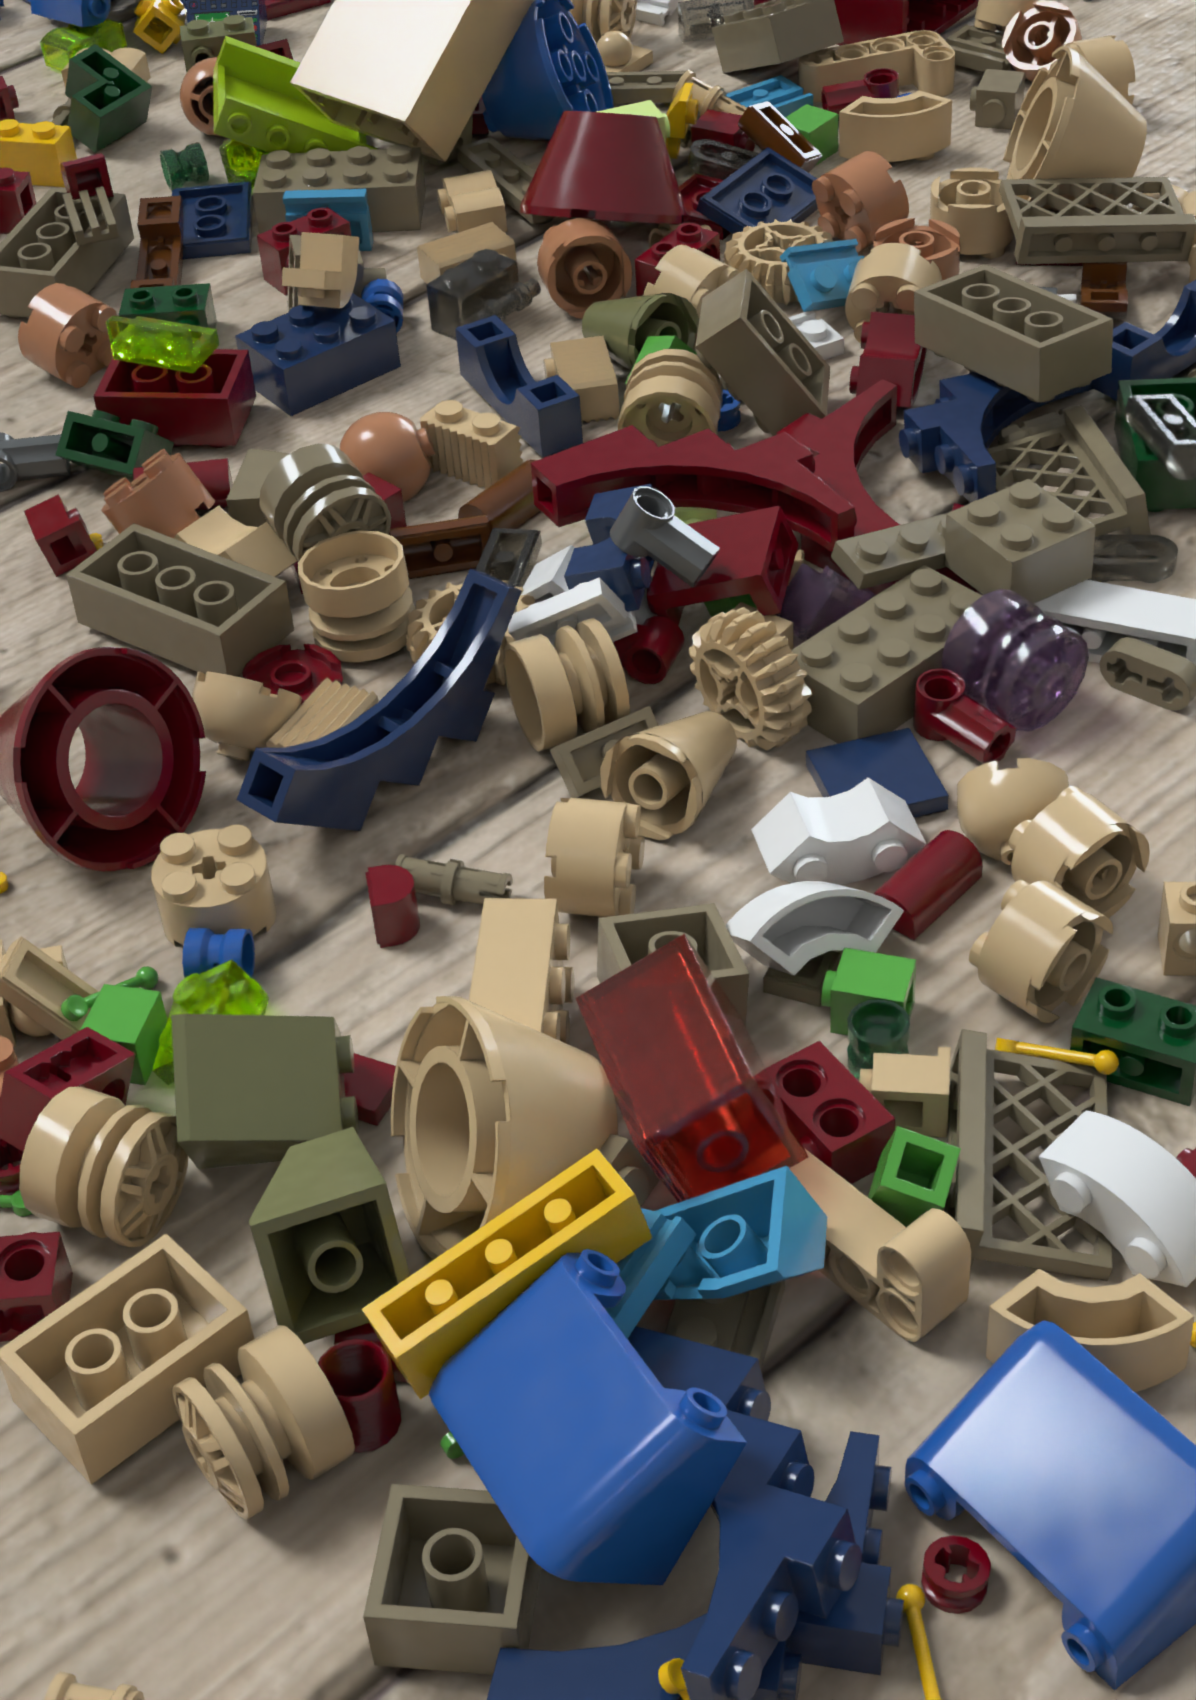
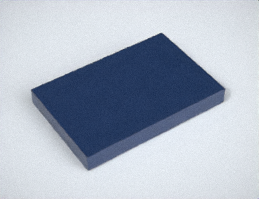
M767 147L701 197L696 211L732 234L743 232V228L746 226L756 227L760 221L772 223L775 219L778 222H787L792 219L793 223H801L818 209L816 196L812 190V183L817 178Z
M251 182L176 188L172 190V196H181L183 203V260L251 253L253 215Z

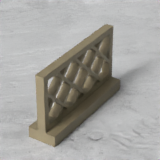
M1169 177L1001 180L999 192L1016 238L1014 255L1017 264L1188 261L1196 231V220L1193 214L1183 213ZM1143 193H1160L1161 197L1156 200ZM1069 194L1077 199L1071 201L1060 195ZM1102 194H1112L1119 198L1114 201ZM1016 195H1028L1034 198V200L1029 202ZM1131 203L1144 209V211L1140 213L1126 205ZM1047 204L1060 212L1054 214L1042 207ZM1090 204L1103 211L1098 214L1084 206Z
M1082 405L1064 410L1065 426L987 449L996 462V492L1010 487L1014 482H1022L1026 479L1032 480L1041 488L1044 486L1059 487L1056 492L1049 493L1096 526L1095 537L1121 529L1125 531L1131 542L1151 536L1145 492ZM1062 444L1057 452L1045 450ZM1013 461L1010 466L999 465V463ZM1030 464L1044 465L1041 470L1027 468ZM1060 468L1075 469L1071 474L1057 472ZM1075 490L1090 492L1087 496L1072 495ZM1090 513L1105 514L1095 519L1086 518Z
M962 1029L950 1065L947 1143L959 1147L961 1150L946 1199L945 1212L958 1222L970 1242V1270L974 1258L1108 1281L1113 1269L1112 1243L1100 1231L1083 1219L1061 1211L1052 1196L1047 1176L1024 1156L1039 1146L1046 1150L1057 1139L1056 1136L1064 1132L1086 1110L1108 1116L1107 1075L1099 1073L1093 1066L987 1049V1033ZM994 1072L1017 1076L1028 1088L1012 1096L994 1079ZM1062 1084L1090 1088V1099L1076 1107L1056 1088ZM1041 1098L1060 1117L1044 1126L1025 1106ZM1008 1116L1028 1134L1027 1137L1013 1145L994 1128V1124ZM1007 1165L1029 1184L1014 1195L993 1177L994 1173ZM1040 1195L1062 1215V1217L1046 1227L1024 1207V1205ZM1009 1216L1030 1237L1022 1242L992 1238V1225ZM1075 1227L1093 1245L1094 1255L1070 1251L1057 1237L1070 1228Z

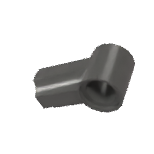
M0 432V462H3L0 464V492L12 488L16 481L70 476V461L55 456L61 434L14 439L10 435Z
M648 486L635 488L611 527L610 537L620 550L635 557L650 556L688 585L694 587L710 567L720 548L674 515L675 508L673 503L662 492Z

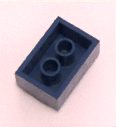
M352 293L350 300L343 308L299 305L293 307L284 315L270 321L256 323L251 329L235 335L237 349L249 350L255 390L290 416L401 367L395 320L354 293Z

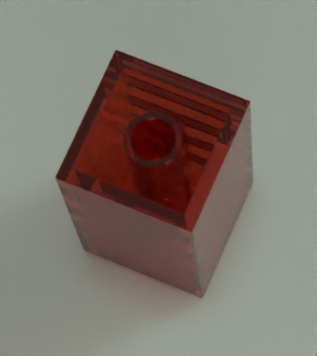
M685 934L575 998L635 1147L678 1203L784 1166L791 1168L808 1158L738 1011Z

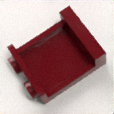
M780 505L687 524L720 548L718 555L694 587L688 585L657 562L650 587L647 588V602L651 612L672 620L678 626L684 606L745 594H750L756 608L763 616L778 614L782 609L799 543Z

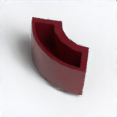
M871 312L870 322H863L861 349H864L860 356L859 366H852L849 391L857 396L884 379L897 385V407L911 408L918 395L927 352L926 348L915 343V316Z

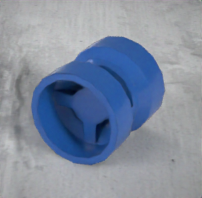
M377 279L369 282L361 293V299L395 320L396 333H398L403 325V293L401 288L395 282L388 279Z
M189 928L184 939L182 957L183 974L187 985L209 986L214 980H221L228 987H249L255 965V946L251 930L229 929L225 934H214L210 928Z

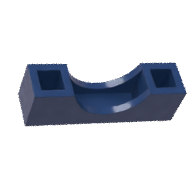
M1196 279L1184 286L1174 312L1157 333L1152 334L1127 322L1113 329L1112 372L1092 380V389L1117 401L1119 380L1172 378L1196 363Z
M496 315L455 328L460 375L508 423L520 427L518 434L542 458L583 444L580 396L559 375L535 382L521 355L516 334Z

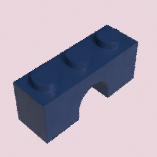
M652 484L641 485L653 488ZM639 486L594 494L585 518L593 545L574 548L564 575L569 590L581 583L600 577L624 603L627 612L639 610L645 589L649 588L651 584V571L655 560L650 556L635 557L623 552L612 541L610 530L632 492Z

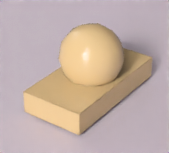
M620 31L606 32L597 42V48L606 72H640L653 63L652 50L632 45L630 39Z
M20 936L9 946L0 963V996L9 1002L8 1011L13 1024L20 1032L32 1037L46 1036L53 1033L64 1040L80 1031L91 1008L78 1021H70L62 1014V1002L71 995L76 994L84 998L99 991Z

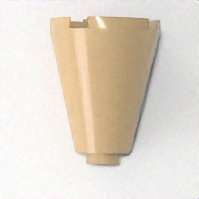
M705 711L625 736L606 752L600 767L601 789L605 799L611 795L615 802L640 805L641 820L638 834L640 836L655 840H665L673 835L683 833L698 819L737 748L735 730L722 715Z

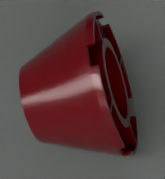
M563 111L520 204V213L542 216L661 224L687 223L688 214L657 117L644 115Z
M98 647L76 653L58 663L1 715L0 795L53 853L75 866L101 872L136 869L154 861L161 853L160 844L164 838L174 833L185 832L202 797L206 771H200L199 739L205 738V732L197 706L179 677L165 664L149 654L135 649L119 647ZM77 727H79L85 744V766L80 782L75 789L69 771V750Z

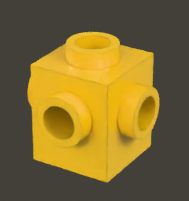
M180 0L139 1L134 10L137 18L133 33L163 54L172 42L177 44L181 40L180 26L185 25L187 9L184 8Z

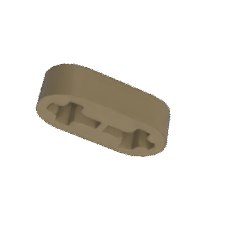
M1130 637L1119 639L1101 657L1099 663L1101 674L1112 687L1119 691L1173 711L1184 709L1196 697V665L1185 657Z

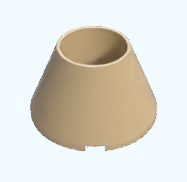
M1068 46L1057 48L1052 53V57L1057 60L1050 69L1041 67L1023 100L1014 122L1003 157L1004 161L1010 163L1007 179L1009 177L1011 179L1133 177L1145 145L1147 134L1146 119L1075 49ZM1069 194L1060 195L1071 201L1077 199ZM1102 194L1114 201L1119 198L1112 194ZM1016 195L1029 202L1034 200V198L1028 195ZM1047 204L1042 207L1048 211H1059ZM1090 204L1084 206L1086 208H1097Z
M437 996L435 1005L418 1009L405 1032L397 1058L391 1101V1137L403 1136L407 1173L395 1174L397 1188L409 1226L422 1249L431 1258L436 1259L596 1148L600 1150L610 1134L618 1136L617 1109L614 1093L605 1069L593 1055L462 997Z

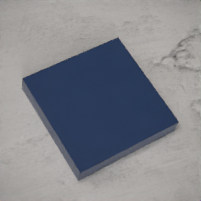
M910 728L806 751V766L822 797H831L849 791L865 779L870 778L905 800L914 818L948 810L949 795Z

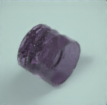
M999 589L984 594L970 605L954 624L944 646L942 668L951 670L963 678L965 694L983 704L987 709L1016 727V731L1030 732L1048 724L1073 699L1085 677L1089 654L1087 642L1078 632L1064 626L1055 617L1046 616L1038 606L1015 591Z

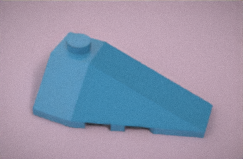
M788 1166L655 1210L656 1212H661L669 1220H673L675 1216L682 1217L697 1235L654 1300L726 1298L824 1268L827 1215Z

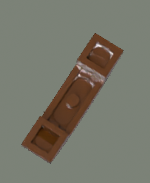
M181 196L140 198L137 226L141 239L136 280H131L130 288L181 285L183 268Z
M1127 262L1082 263L1080 305L1112 319H1126L1128 308V290H1126Z

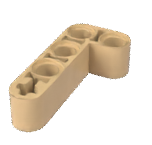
M927 30L821 49L798 58V86L803 88L804 95L807 93L813 94V102H821L822 87L862 80L864 75L871 70L887 68L898 73L899 87L913 84L920 91L944 97L954 91L955 51L939 34Z
M793 1141L784 1142L736 1178L735 1183L788 1166L827 1215L824 1268L818 1271L905 1340L911 1342L920 1340L967 1301L971 1266L970 1242L958 1222L946 1212L932 1208L905 1227L813 1154Z

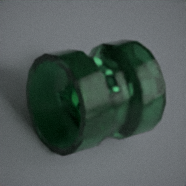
M199 142L186 145L185 149L180 152H176L172 148L160 151L161 167L169 190L182 188L187 181H193L196 184L209 181L207 161Z
M873 999L859 1003L850 1011L847 1018L848 1041L850 1042L847 1048L848 1070L858 1080L860 1078V1069H873L874 1053L909 1054L907 1043L910 1038V1020L903 1007L892 1001Z

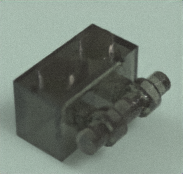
M484 249L478 251L473 257L454 268L446 270L443 275L426 284L431 329L457 341L456 327L496 315L504 322L507 315L514 311H521L531 305L532 299L540 294L541 287L535 279H530L525 283L519 282L516 260L500 255L494 250Z

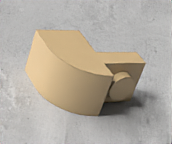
M302 232L300 269L283 267L282 286L298 287V305L343 308L348 303L356 282L359 237Z

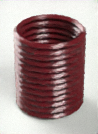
M359 1338L344 1340L330 1347L320 1357L318 1365L328 1379L342 1406L352 1432L355 1446L354 1452L374 1451L386 1445L397 1434L402 1421L391 1358L386 1350L374 1341Z

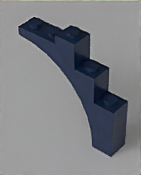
M970 371L966 375L939 380L940 398L935 400V404L904 410V429L899 432L900 449L903 456L909 458L921 473L939 470L942 475L945 474L954 484L958 494L963 495L971 503L996 493V462L987 449L994 438L999 435L998 432L1036 408L1064 397L1093 390L1091 388L1092 381L1089 385L1075 387L1060 393L1050 401L1034 402L1013 389L997 385L994 380L977 372Z
M470 569L452 609L431 644L405 677L377 704L348 725L314 741L286 748H255L236 800L275 823L361 831L380 781L420 786L439 736L473 742L477 741L495 692L485 688L522 590L486 573Z
M636 1326L628 1340L664 1388L684 1391L695 1387L712 1393L726 1406V1416L747 1441L746 1446L710 1505L720 1523L719 1571L706 1619L681 1667L690 1700H751L759 1686L764 1665L778 1642L785 1641L791 1635L797 1622L799 1610L826 1619L842 1591H848L852 1588L861 1567V1549L855 1541L848 1508L811 1497L815 1476L812 1466L809 1465L801 1430L768 1421L771 1411V1399L765 1389L758 1358Z
M850 1431L837 1480L825 1502L848 1508L855 1541L859 1545L862 1554L857 1580L850 1590L842 1591L826 1619L799 1610L797 1622L791 1635L785 1641L778 1642L764 1665L759 1686L751 1700H797L802 1663L881 1676L885 1645L899 1647L904 1600L890 1598L891 1567L880 1565L883 1530L871 1528L873 1511H887L891 1487L892 1467L879 1465L880 1435ZM707 1613L678 1628L621 1645L568 1651L500 1647L487 1700H683L679 1693L670 1694L662 1688L658 1679V1670L662 1664L674 1658H680L685 1661L706 1619Z

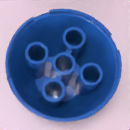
M534 0L481 96L486 108L483 113L484 120L492 133L500 131L508 138L550 141L563 111L597 112L614 108L610 83L597 45L586 23L578 25L569 10L574 9V4L570 0Z

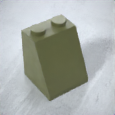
M219 1014L171 1015L177 1142L198 1169L282 1161L290 1146L351 1127L355 1129L357 1134L359 1133L355 1096L345 1097L344 1074L354 1073L351 1035L341 1036L334 1017Z
M351 1127L290 1146L251 1215L249 1225L277 1326H287L299 1337L303 1344L369 1323L362 1308L408 1278L410 1273L387 1184L355 1129Z

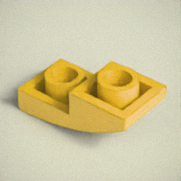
M685 82L666 113L670 124V137L666 138V148L671 160L678 159L681 139H685L689 125L696 124L699 100L692 99L693 83Z

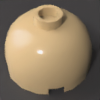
M201 671L197 672L192 692V698L203 723L205 737L219 744L217 754L242 761H248L250 752H254L255 748H267L266 742L296 712L301 705L302 697L281 688L278 690V695L271 694V689L263 687L261 682L209 671L206 674Z
M1017 758L1018 768L998 770L997 760L968 771L958 782L957 815L960 827L978 851L995 860L1012 865L1014 850L1009 846V839L1015 827L1025 820H1033L1040 811L1055 801L1059 794L1069 787L1068 776L1065 771L1050 762L1032 758Z

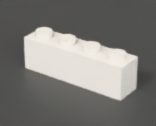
M1085 580L1010 615L1003 610L1001 645L1100 663L1101 657L1114 643L1121 638L1130 637L1185 657L1196 665V599Z

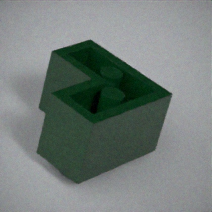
M96 44L69 59L65 95L71 99L68 126L71 128L72 136L95 153L147 122L152 86Z

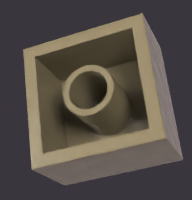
M1026 479L946 514L944 565L989 600L1002 606L1003 610L1010 615L1092 578L1096 526L1032 480Z
M715 903L598 918L597 978L627 1049L643 1046L654 1047L665 1043L700 1038L711 1039L722 1035L745 1032L749 972Z
M391 1484L363 1615L374 1665L493 1675L500 1647L529 1649L541 1567L526 1552L488 1491Z

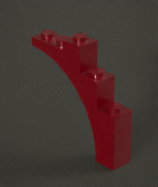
M884 379L823 419L806 413L776 433L777 435L786 432L801 445L807 447L813 453L815 460V472L813 474L820 477L825 484L844 499L850 501L855 507L857 523L854 529V537L900 525L875 504L862 486L857 473L861 461L875 442L896 426L897 385ZM801 534V550L804 551L805 561L853 584L831 558L832 552L813 539ZM899 580L865 588L864 590L878 595Z
M631 425L531 463L534 505L558 527L585 520L596 493L652 484L654 489L666 495L674 507L708 508L745 513L780 505L793 531L813 539L830 552L833 551L836 541L854 537V529L857 523L855 507L850 501L844 499L825 484L820 477L813 474L815 472L813 453L786 432L734 450L729 443L723 441L707 428L658 447L653 440H649Z

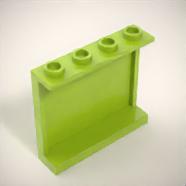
M225 36L213 69L214 134L269 153L276 150H285L289 153H307L317 148H324L329 151H348L350 148L357 146L378 149L367 145L366 134L332 123L290 83L300 62Z

